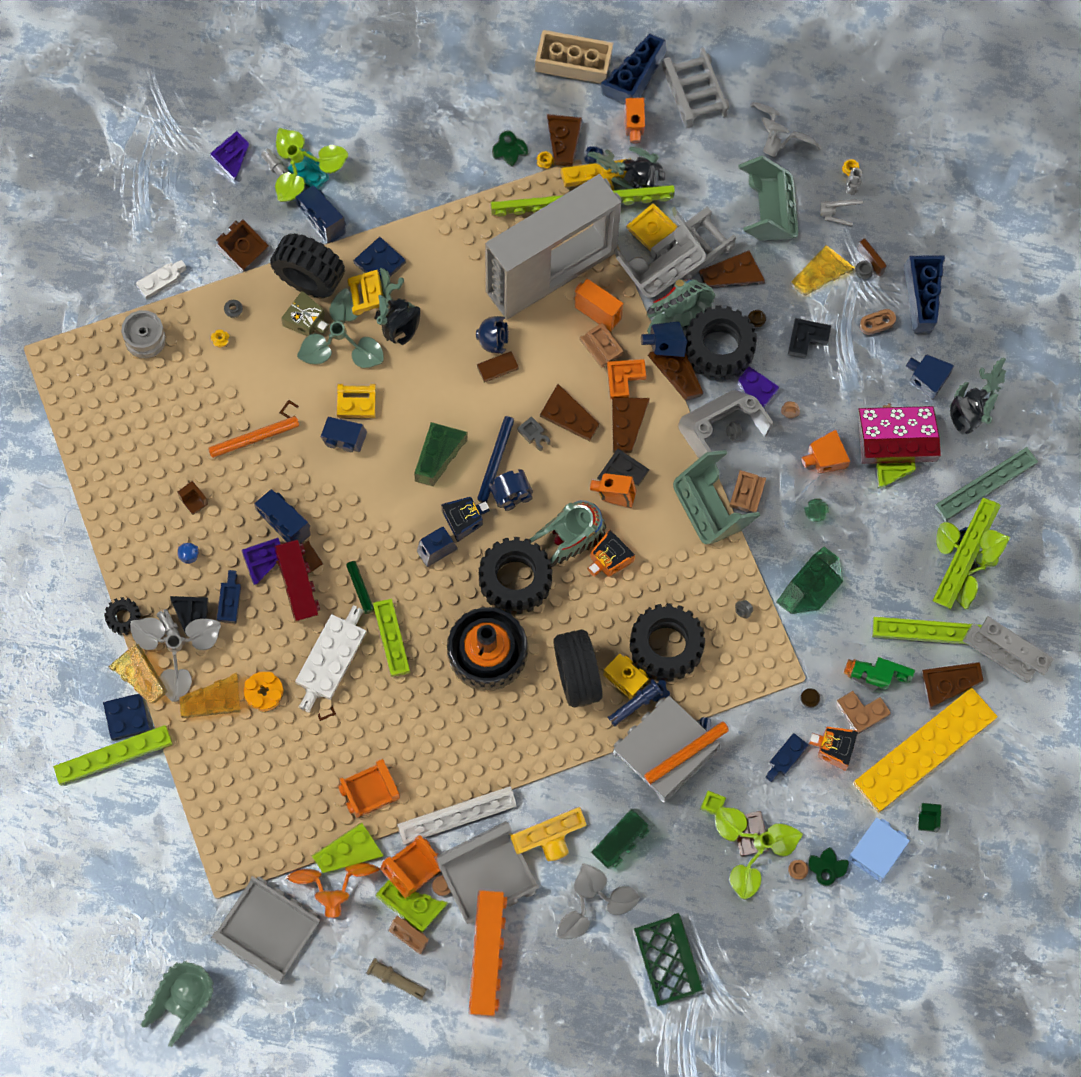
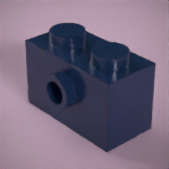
M327 417L320 437L329 448L335 449L338 447L351 453L353 451L360 452L367 431L363 424Z

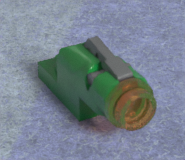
M878 657L875 666L872 663L848 659L843 674L848 675L847 677L851 678L852 681L871 691H875L878 688L888 689L892 676L896 677V680L900 682H911L915 670Z

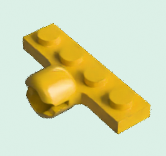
M615 160V163H623V160ZM594 163L561 168L560 173L565 187L582 185L600 174L603 179L606 178L609 181L611 189L614 191L612 178L619 177L624 179L627 171H624L621 175L618 172L615 174L611 172L612 169L605 170L599 164Z
M576 807L511 834L510 837L516 854L523 853L540 845L546 860L555 861L567 856L569 853L565 842V835L587 826L581 808Z

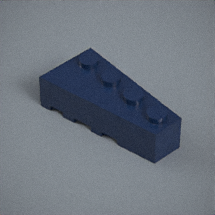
M649 33L634 49V52L629 57L627 56L617 69L615 68L611 72V76L601 83L602 95L625 104L626 98H640L667 52L666 40Z
M945 255L909 256L904 264L913 333L932 332L937 324Z

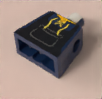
M472 497L441 505L442 513L457 542L483 525L481 515L490 512L486 501L475 505Z

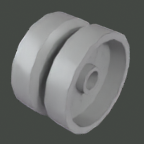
M139 310L125 318L121 332L126 348L132 355L138 358H151L162 351L165 346L166 336L161 320L156 314L150 311Z

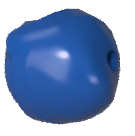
M184 543L178 547V558L183 563L190 564L197 560L198 546L192 543Z

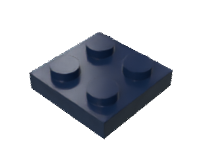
M379 236L353 262L364 273L378 270L381 280L380 268L388 271L391 277L406 263V260Z
M142 693L103 702L111 741L150 731Z

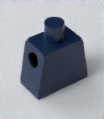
M679 321L653 324L650 334H641V345H651L654 354L685 357L687 340Z
M925 355L921 362L911 357L906 367L914 371L910 380L911 383L934 400L952 373L954 365L933 356Z
M443 526L419 541L417 553L426 567H429L458 550Z

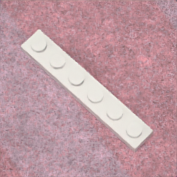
M509 786L399 823L397 826L403 844L413 842L418 835L425 838L517 807L512 788Z

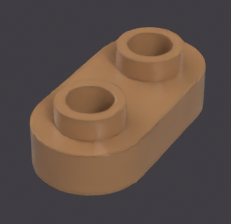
M889 309L866 315L861 319L860 330L866 335H873L890 329L895 324L896 315Z

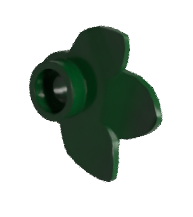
M504 131L500 134L498 142L493 146L492 155L494 159L503 157L504 161L513 167L519 155H528V147L523 140L516 138L513 132ZM505 137H510V138H511V141H510V142H506V141L504 140V138H505Z
M829 847L821 853L820 857L810 855L808 865L810 870L816 874V880L820 885L830 886L835 882L836 878L845 875L849 862L848 860L837 861L834 851ZM823 874H828V875H829V879H828V880H824V879L822 878V875H823Z

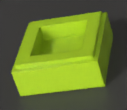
M708 790L700 810L715 816L718 807H723L726 797Z

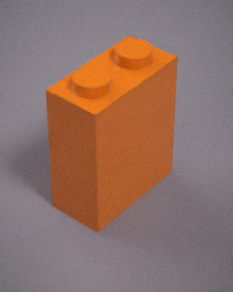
M586 279L584 283L578 284L575 289V308L598 324L603 323L606 329L611 332L622 319L623 302L589 279Z

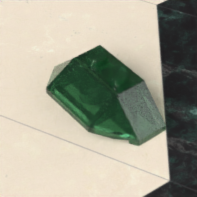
M825 546L821 548L790 581L776 603L790 614L820 610L843 583L839 557Z

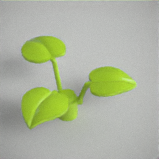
M279 128L276 136V149L280 157L291 160L290 164L293 167L294 174L284 173L278 177L275 184L278 201L288 202L294 200L295 196L303 192L305 180L297 176L295 164L302 162L304 156L320 162V169L330 174L337 172L343 166L349 153L340 146L328 145L320 149V158H316L301 150L305 142L301 133Z
M943 522L937 530L936 544L941 553L950 554L954 547L957 549L959 547L957 542L960 539V532L954 524ZM987 530L982 535L980 541L982 551H979L975 558L980 567L969 571L956 597L957 602L963 608L969 609L978 592L977 580L974 576L970 575L977 571L985 570L986 566H996L1000 555L1010 539L1009 536L1001 534L996 530Z
M720 806L716 811L715 824L721 837L728 841H735L739 835L741 837L754 838V846L758 852L747 864V867L744 865L735 866L731 870L729 877L731 886L738 896L743 900L748 899L757 892L761 884L760 872L757 869L751 868L756 859L764 850L770 847L776 855L787 856L791 854L803 834L799 830L785 824H774L767 829V832L760 835L757 833H742L747 827V820L740 810Z

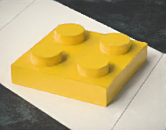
M652 203L627 224L626 229L651 252L652 247L674 232L678 226Z

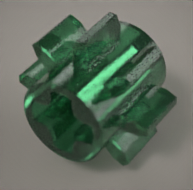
M819 498L810 500L808 507L804 508L806 516H808V519H812L813 522L824 520L826 518L825 513H829L828 504L825 501L822 502V499Z

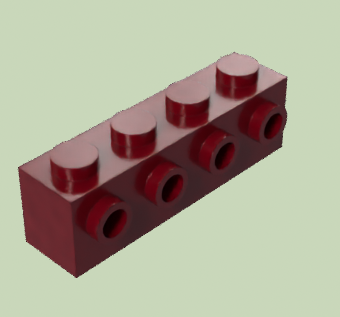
M295 540L274 546L294 622L317 616L318 611L321 610L318 599L314 600L313 597L315 587L313 581H309L308 573H310L308 562L303 560L302 555L305 554L303 543L299 544V541Z

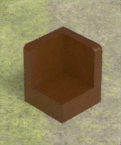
M193 481L177 491L179 499L192 515L208 505L205 495Z

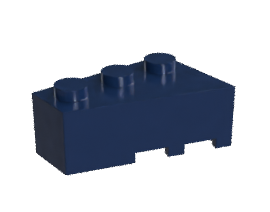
M313 185L295 196L297 206L327 244L346 234V222L343 215L326 199L320 189L318 190Z
M271 489L254 503L255 510L286 542L298 540L300 544L311 536V526L308 521L293 506L289 505L279 492L275 493Z

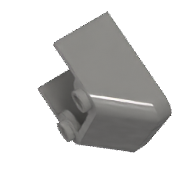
M675 207L672 208V212L680 224L674 231V238L678 244L649 265L641 257H635L627 261L618 248L614 249L616 259L643 295L649 298L661 293L705 260V252Z
M732 390L684 415L679 421L678 428L697 457L700 458L706 452H712L705 442V439L709 438L712 434L711 424L741 409L744 413L750 415L764 437L768 435L773 421L756 397Z

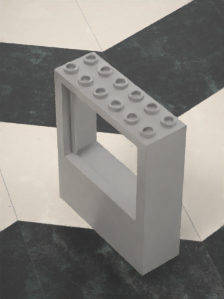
M598 174L485 242L486 293L506 320L615 254L614 249L617 248L622 200L618 193L612 191L611 185L606 178L603 179ZM591 224H593V226L589 227L588 229H586V230H584L583 232L579 233V234L576 235L575 237L571 238L570 240L566 241L565 243H563V244H561L560 246L556 247L555 249L551 250L553 247L557 246L558 244H560V243H562L563 241L567 240V239L570 238L571 236L575 235L576 233L580 232L581 230H583V229H585L586 227H588V226H590Z

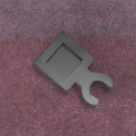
M532 416L517 428V431L529 444L533 441L536 442V448L539 451L543 450L540 442L544 441L548 445L550 444L549 437L542 435L544 429Z

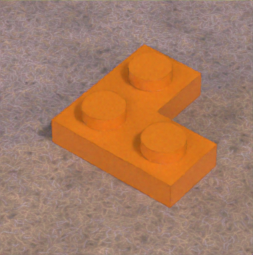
M645 359L607 362L610 399L629 398L628 381L646 379Z

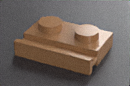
M603 323L580 337L582 344L601 368L607 362L617 359L624 353Z
M740 470L729 507L746 512H757L766 477L762 478Z

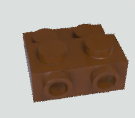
M244 219L240 222L236 220L229 227L231 231L227 235L222 233L216 239L218 243L215 245L227 260L230 259L241 271L248 267L269 246Z

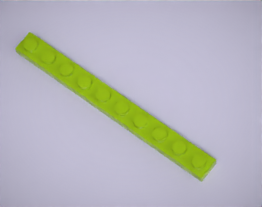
M674 185L616 190L613 192L618 193L622 203L631 205L634 202L640 201L642 203H650L653 200L669 201L674 198L675 190ZM562 196L491 202V215L502 217L511 213L515 215H522L525 212L535 213Z

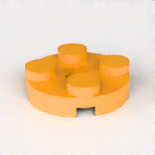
M258 672L245 681L244 697L250 707L264 712L278 706L284 691L280 679L274 673ZM264 687L269 689V691L266 692V696H263L262 693L258 694L260 688Z

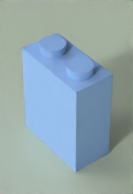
M876 817L848 860L881 883L910 840L907 839V835L902 831H895L891 828L889 822Z

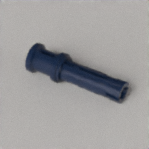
M653 679L644 689H639L634 698L608 716V719L612 721L611 723L615 727L643 704L648 705L655 696L663 694V691Z

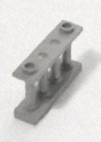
M704 47L700 48L699 58L675 64L672 63L670 57L663 59L662 69L685 128L693 127V121L697 116L720 110L723 118L727 117L728 109H730L727 99H724L711 66V57L709 53L706 54ZM702 65L705 73L685 79L678 78L677 76L678 71ZM708 80L711 88L692 94H684V86ZM714 95L716 98V104L695 110L689 107L690 101Z
M708 207L686 222L707 255L702 264L680 278L681 280L693 279V276L699 273V270L704 269L725 252L729 253L735 247V235L726 239L710 222L712 211ZM701 226L706 227L721 245L713 250L700 237L697 229ZM674 232L651 248L650 257L654 261L678 244L674 238Z
M989 616L986 617L981 628L972 624L963 639V642L1026 683L1030 682L1035 671L1045 675L1054 659Z

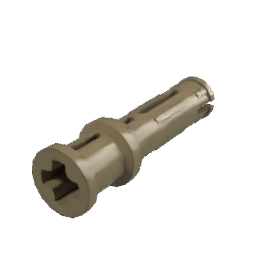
M377 958L373 959L366 972L367 975L372 974L381 979L382 983L388 982L419 1000H422L427 991V988L394 972L393 967L381 964Z

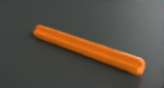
M296 416L213 445L208 448L210 456L216 457L299 426V421Z
M724 722L719 723L644 775L645 780L649 784L654 783L729 731L728 726Z

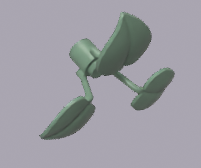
M347 288L340 291L330 305V316L335 322L330 325L331 334H329L328 341L326 342L325 337L320 334H311L304 339L297 354V357L303 362L322 364L332 354L328 346L331 344L332 338L337 340L346 338L356 347L352 351V359L357 366L370 368L382 364L384 360L382 348L376 340L370 337H363L356 344L348 336L344 326L345 320L354 321L359 315H353L352 295Z

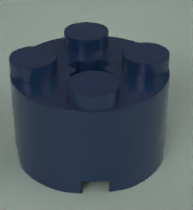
M518 469L519 473H514L513 470L503 473L493 480V485L489 484L497 506L504 508L505 511L514 509L516 504L526 503L533 499V490L522 469Z

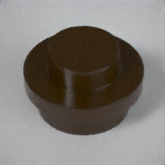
M753 310L748 315L750 319L749 324L752 323L755 328L762 327L766 322V315L761 310Z
M808 688L802 692L800 700L805 707L813 708L819 704L820 695L815 689Z

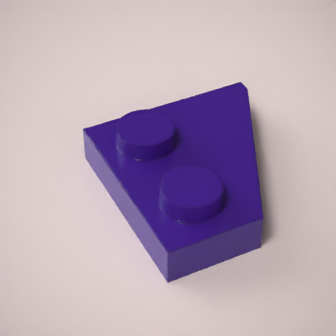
M236 131L210 153V157L235 180L248 150L249 143Z
M750 366L738 379L741 390L746 394L756 397L763 408L779 390L778 385Z
M279 538L241 550L253 585L258 584L276 565L275 561L278 559L274 546L281 544Z

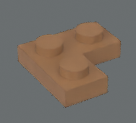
M854 691L836 701L853 729L858 731V734L891 714L881 697L863 706Z

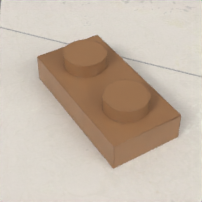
M399 916L395 917L388 930L420 955L425 950L429 941L422 932L417 931Z

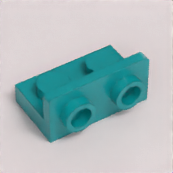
M304 156L302 162L295 164L297 176L305 180V186L308 188L314 185L319 189L329 179V173H325L320 169L319 162ZM292 165L288 166V172L294 174Z

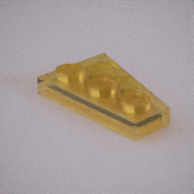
M826 245L791 281L790 286L803 296H806L823 287L824 284L840 278L841 275L854 271V267Z
M134 644L108 666L112 671L117 672L122 680L131 684L134 690L150 704L156 703L168 693L139 644Z
M237 672L226 679L214 682L210 686L197 689L179 697L181 718L241 712Z

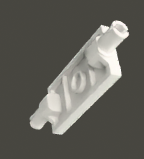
M353 605L346 620L332 614L328 619L295 681L297 685L305 688L307 692L299 705V708L303 711L306 709L305 712L310 713L315 700L319 697H325L329 700L333 697L366 635V630L356 626L364 612L361 608L357 610V606Z

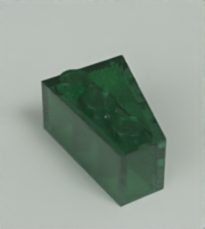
M431 422L414 472L415 482L434 486L452 459L457 456L461 447L468 441V432Z
M631 808L591 853L607 869H612L613 867L616 869L623 862L622 858L627 853L630 854L637 847L636 844L651 832L650 830L655 824L639 809Z

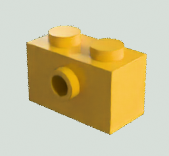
M620 653L603 672V676L630 700L637 695L636 693L639 689L642 690L648 685V675L642 669H637L629 657H623Z

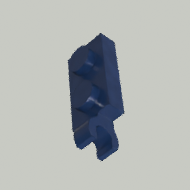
M228 570L227 583H221L217 613L218 622L237 624L241 584H236L237 571Z
M793 733L769 762L772 768L765 778L772 783L779 773L785 776L808 748L809 744Z

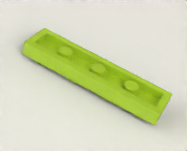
M392 598L373 603L391 677L410 673Z

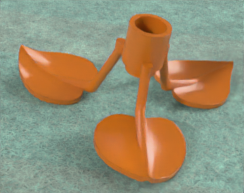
M369 863L347 866L345 870L348 873L346 874L342 891H324L319 879L322 876L321 872L314 869L294 871L287 875L285 879L297 884L316 882L320 892L315 894V899L325 906L326 917L335 918L341 916V903L349 898V893L345 892L349 877L352 875L355 877L370 875L380 871V868Z

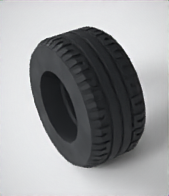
M580 629L570 631V633L558 634L553 639L558 671L568 705L575 708L592 704V702H599L603 697L594 649L588 632Z

